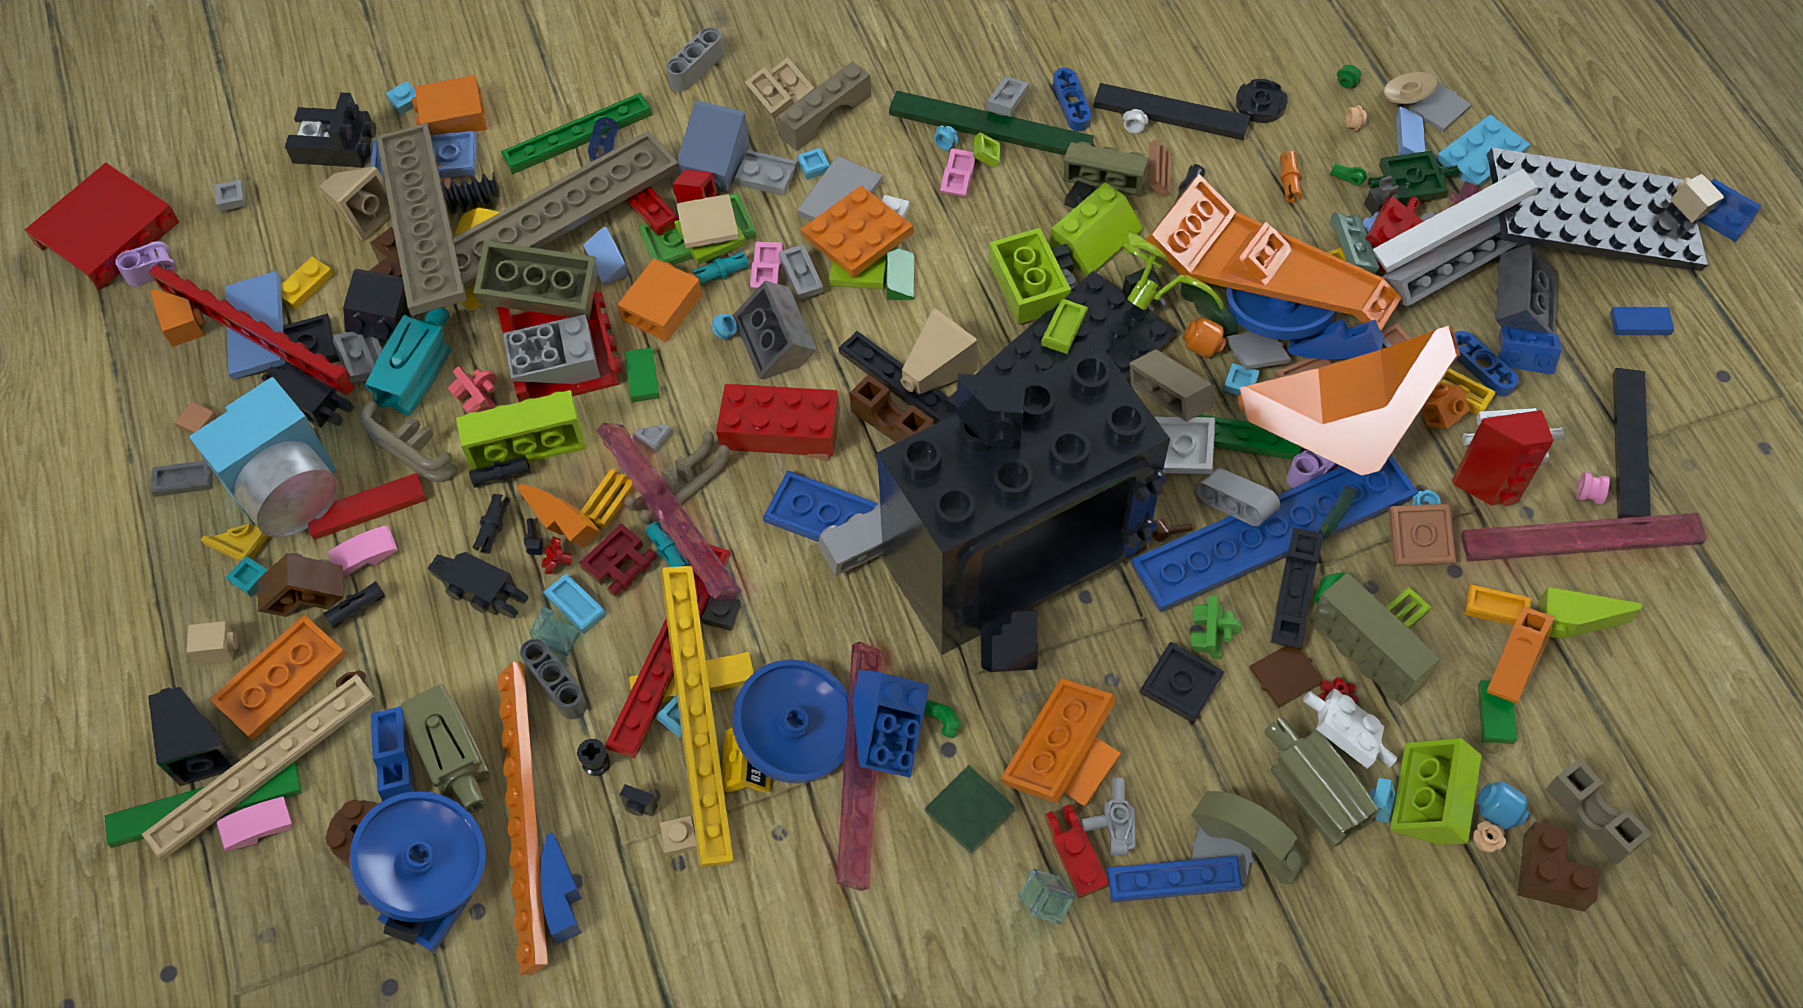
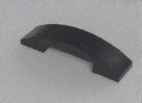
M1293 528L1283 570L1270 643L1299 650L1302 649L1315 570L1319 561L1324 535L1322 533Z

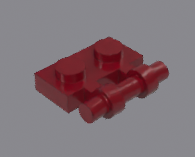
M621 523L579 562L582 570L600 585L609 578L614 580L607 590L612 596L616 597L622 590H628L632 586V581L641 572L645 573L651 568V563L658 556L650 548L641 555L638 550L644 546L642 540ZM628 560L633 562L624 573L619 570Z

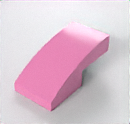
M951 148L948 164L943 174L940 193L966 197L976 163L973 152Z
M755 242L750 289L757 290L764 281L779 284L782 265L779 259V252L783 251L782 243Z
M385 525L359 534L328 552L332 563L343 565V578H345L366 563L375 566L398 550L389 527Z
M284 797L258 803L217 821V828L224 852L258 844V838L291 830L292 825Z

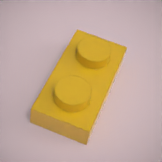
M313 256L309 258L281 284L282 302L294 310L298 309L334 275L331 268Z

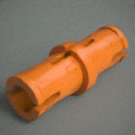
M1286 151L1287 160L1284 152L1280 155L1282 166L1280 179L1284 184L1285 200L1295 203V194L1298 201L1302 199L1300 186L1302 173L1298 169L1296 152Z

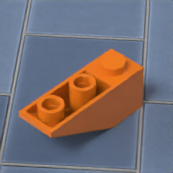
M1525 606L1523 607L1512 628L1487 693L1518 704L1549 642L1554 616Z

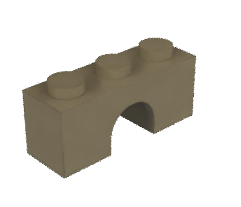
M1580 758L1557 775L1545 790L1617 865L1642 845L1652 833L1629 809L1620 813L1607 805L1600 794V787L1604 782Z

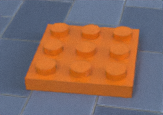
M860 185L802 227L801 233L807 241L854 278L914 233V228L911 223Z

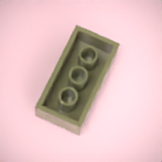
M484 240L474 295L479 304L565 317L585 314L587 320H589L599 267L596 258L593 256Z
M1346 573L1322 593L1311 619L1315 629L1336 644V648L1343 656L1349 657L1356 663L1360 672L1365 677L1375 681L1387 698L1395 700L1402 706L1426 685L1441 658L1349 573Z

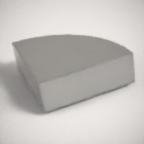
M658 424V426L646 429L643 427L637 430L632 437L633 441L657 453L673 434L672 427Z

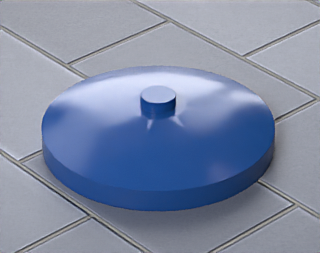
M1227 288L1226 306L1233 319L1250 332L1273 339L1291 340L1312 336L1324 330L1332 323L1337 314L1336 311L1232 288Z
M792 659L767 664L747 679L734 702L732 727L738 747L753 767L772 779L795 784L819 780L833 772L845 760L853 746L856 727L853 702L850 695L834 675L816 664Z
M421 791L406 792L392 796L371 809L358 825L349 853L351 877L363 899L383 915L405 922L436 920L461 907L476 889L482 877L486 861L484 838L480 827L472 815L450 798L436 793Z

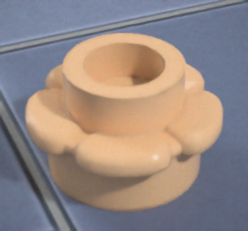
M1360 105L1349 107L1346 113V127L1354 128L1355 131L1364 126L1367 119L1366 111Z
M1483 821L1477 825L1478 829L1473 832V838L1476 846L1481 851L1492 853L1496 850H1501L1505 846V832L1502 827L1491 824L1489 821ZM1487 834H1491L1493 839H1489Z

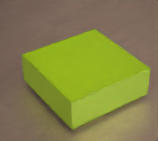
M978 133L974 137L973 157L994 168L999 164L1000 143L982 133Z

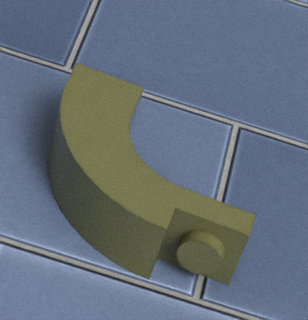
M1207 791L1191 814L1210 837L1232 839L1251 849L1263 860L1282 884H1291L1306 860L1294 845L1298 837L1272 813L1243 797L1227 792Z

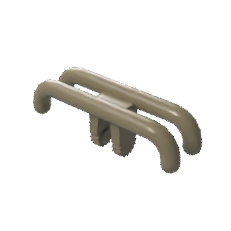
M369 401L363 407L360 414L361 424L365 427L368 437L378 446L432 482L448 480L457 473V466L449 464L452 460L450 453L444 452L435 459H429L419 453L428 441L432 439L434 434L432 429L425 426L418 431L421 425L420 421L416 418H410L407 423L392 434L380 425L384 420L381 413H375L372 416L378 408L375 401ZM447 464H449V465H448L446 468H444L443 470L435 471V470L441 469V468L445 467Z
M710 431L703 434V442L696 451L686 459L681 456L675 460L676 467L673 470L665 468L661 471L662 479L639 498L635 499L633 496H627L624 501L626 507L629 510L638 511L650 504L665 490H669L673 496L653 513L643 510L640 513V519L645 525L663 520L724 468L730 457L728 446H720L715 461L693 478L691 469L709 454L714 445L713 433Z

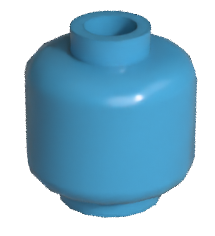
M1506 782L1488 783L1478 795L1477 805H1479L1480 815L1492 824L1502 827L1503 830L1510 829L1515 825H1522L1528 817L1529 810L1526 809L1527 797Z

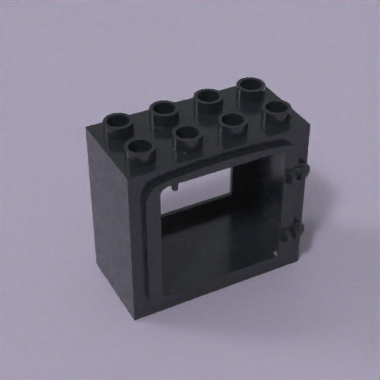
M1100 344L1026 380L1020 449L1011 448L1003 450L987 446L955 414L877 452L883 562L941 655L980 636V623L990 620L992 610H999V608L1032 609L1147 549L1148 541L1152 539V532L1157 527L1153 519L1157 498L1162 493V485L1167 480V475L1163 470L1170 437Z

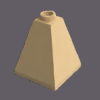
M376 167L334 173L319 186L329 203L362 241H365L391 216L390 209L386 207L388 197L385 181Z
M935 308L931 311L902 368L901 384L909 392L916 391L918 394L958 380V373L974 374L977 371V339Z

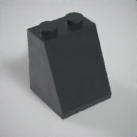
M181 687L165 688L159 693L148 696L156 763L179 786L221 775L240 761L203 711Z

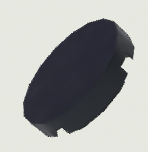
M1253 79L1246 85L1244 83L1240 86L1236 95V108L1239 113L1250 115L1249 120L1256 123L1276 121L1283 116L1287 108L1288 96L1286 92L1281 90V86L1278 83L1268 79Z

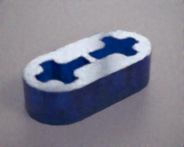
M602 117L596 121L588 146L590 162L599 158L596 157V153L599 152L600 145L604 147V154L601 156L614 150L618 137V126L612 118ZM605 127H610V131L607 132L606 138H603L602 130H604Z

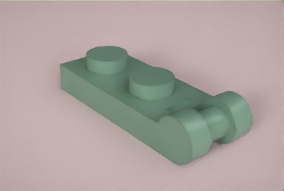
M1333 213L1330 218V226L1337 232L1346 261L1375 274L1379 269V265L1371 243L1365 239L1367 233L1361 217L1355 215L1345 217L1343 213Z

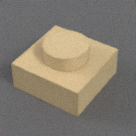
M692 816L660 823L667 857L697 850Z

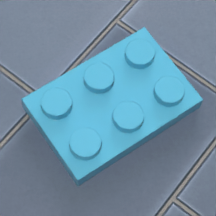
M1490 114L1439 152L1436 161L1444 167L1458 165L1459 175L1456 177L1474 191H1477L1491 180L1487 153L1492 147L1526 153L1530 144Z

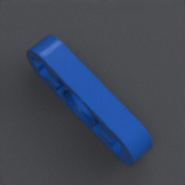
M1060 68L1055 71L1053 76V88L1068 126L1074 131H1084L1090 126V108L1076 73L1069 68ZM1063 79H1065V81L1068 82V87L1066 88V84ZM1074 96L1078 98V101L1068 102L1065 98ZM1077 111L1081 120H1079L1078 117H1075Z
M1467 331L1454 333L1457 344L1467 345V347L1465 345L1458 346L1460 356L1456 360L1486 387L1496 391V395L1508 396L1512 394L1518 383L1516 372ZM1484 359L1489 362L1490 367L1482 368L1476 364L1475 360ZM1499 380H1500V381L1506 380V381H1508L1509 383L1504 382V383L1502 384V383L1499 382Z

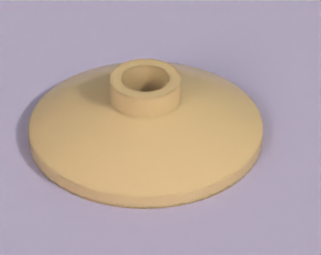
M1425 72L1403 74L1387 83L1384 88V95L1387 100L1394 103L1413 104L1430 96L1437 88V80L1433 75Z

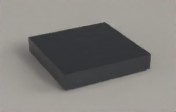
M328 313L283 326L284 334L292 342H301L313 354L320 353L325 356L331 364L340 361L333 344L334 332ZM285 361V364L281 365L282 370H285L288 366H291L299 371L301 370L295 367L294 365L288 363L287 361Z
M1170 641L1141 687L1140 694L1194 724L1225 671Z

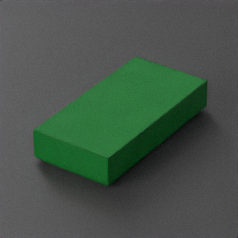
M652 347L625 351L631 401L638 402L660 398Z
M1480 680L1478 683L1482 742L1515 744L1517 734L1514 702L1487 693L1491 681Z

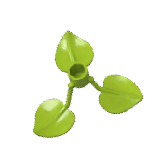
M1130 231L1128 232V243L1124 242L1122 244L1125 248L1124 253L1137 255L1144 259L1146 264L1141 280L1137 282L1127 298L1130 302L1146 311L1154 298L1159 300L1164 293L1179 282H1183L1208 292L1222 310L1224 305L1215 291L1205 283L1188 275H1179L1160 291H1157L1156 289L1159 285L1147 277L1152 265L1159 269L1163 268L1162 264L1155 259L1156 255L1165 261L1168 258L1156 246L1147 242L1141 236ZM1141 249L1149 251L1150 254L1143 252Z

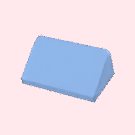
M1400 107L1396 117L1398 155L1424 152L1423 118Z
M606 227L600 229L583 244L588 256L596 258L599 267L598 276L603 286L628 276L625 262Z

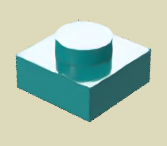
M245 556L225 578L231 585L252 597L258 590V579L268 570Z

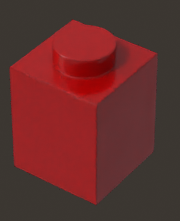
M684 169L673 182V192L678 203L718 195L712 172Z

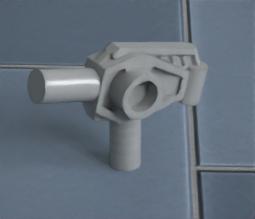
M1113 778L1112 800L1104 804V814L1081 819V825L1084 828V832L1107 827L1110 836V855L1127 856V852L1135 848V809L1130 806L1128 801H1125V780L1123 778Z

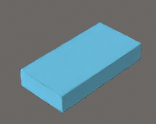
M567 573L544 591L545 597L583 634L606 616L605 610Z

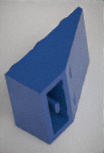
M859 669L853 696V709L860 767L911 778L930 685L886 673Z

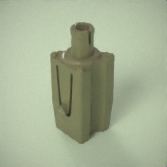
M439 684L401 703L411 736L434 786H438L441 795L451 799V796L456 795L460 805L470 814L482 809L486 801L478 783L483 780H489L491 775L469 727L445 686Z
M1284 717L1277 719V723L1275 721L1272 722L1265 729V735L1271 739L1279 750L1277 759L1279 763L1271 768V773L1306 818L1333 847L1338 846L1352 834L1364 829L1371 823L1379 810L1354 772L1322 733L1315 728L1312 730L1311 735L1300 739Z

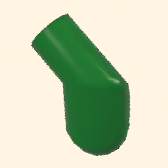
M1338 163L1334 164L1330 175L1355 186H1360L1367 179V173L1363 168L1346 167Z
M931 700L926 701L924 715L939 719L943 724L941 729L942 735L955 738L958 734V729H961V721L954 709Z

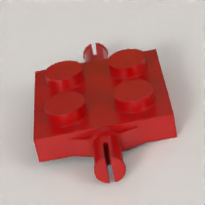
M1393 196L1387 198L1365 239L1375 247H1378L1424 222L1415 213L1421 201H1417L1418 198L1411 197L1407 206H1404ZM1377 261V263H1378V265H1379V269H1378V270H1379V271H1385V269L1383 268V266L1381 265V263H1380L1379 261Z

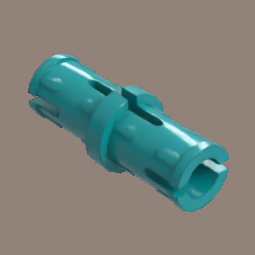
M742 251L724 259H714L715 262L692 271L699 279L700 285L714 279H725L727 275L749 268V263L745 253Z
M661 521L653 522L646 528L645 532L655 544L657 554L660 558L665 559L670 567L691 566L679 549L680 544L676 539H672Z

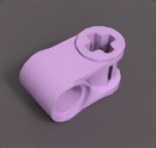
M161 241L151 242L137 249L125 251L116 259L119 271L130 286H140L152 281L153 278L148 271L155 265L162 268L161 264L163 263L166 271L168 269L175 271L176 268L174 261L169 258L168 245Z
M1305 450L1294 457L1286 477L1287 482L1294 488L1342 466L1309 450Z

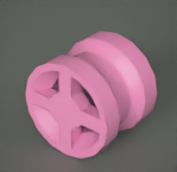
M1583 472L1578 482L1576 499L1579 501L1589 499L1593 500L1595 504L1603 505L1609 490V477L1602 475L1598 478L1592 476L1589 472Z

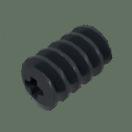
M495 171L492 172V180H489L484 173L482 174L481 182H478L475 176H471V184H468L464 178H461L460 186H457L455 181L451 180L450 188H447L441 182L446 205L452 214L457 213L458 205L463 212H466L468 203L473 210L478 208L479 201L484 208L488 207L489 199L495 206L499 204V197L501 196Z

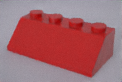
M1542 410L1483 418L1452 479L1453 484L1491 506L1499 504L1510 506L1519 502L1554 442Z

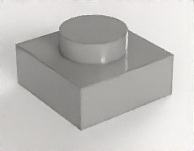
M241 180L214 185L216 205L219 211L246 206L245 190Z

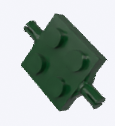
M1432 150L1383 157L1379 162L1383 176L1370 177L1368 185L1370 189L1378 188L1382 178L1392 176L1391 185L1392 187L1399 186V191L1396 194L1399 197L1398 201L1402 204H1407L1411 197L1418 198L1417 201L1446 198L1448 189L1444 178L1458 176L1459 168H1457L1458 165L1442 167L1435 160Z

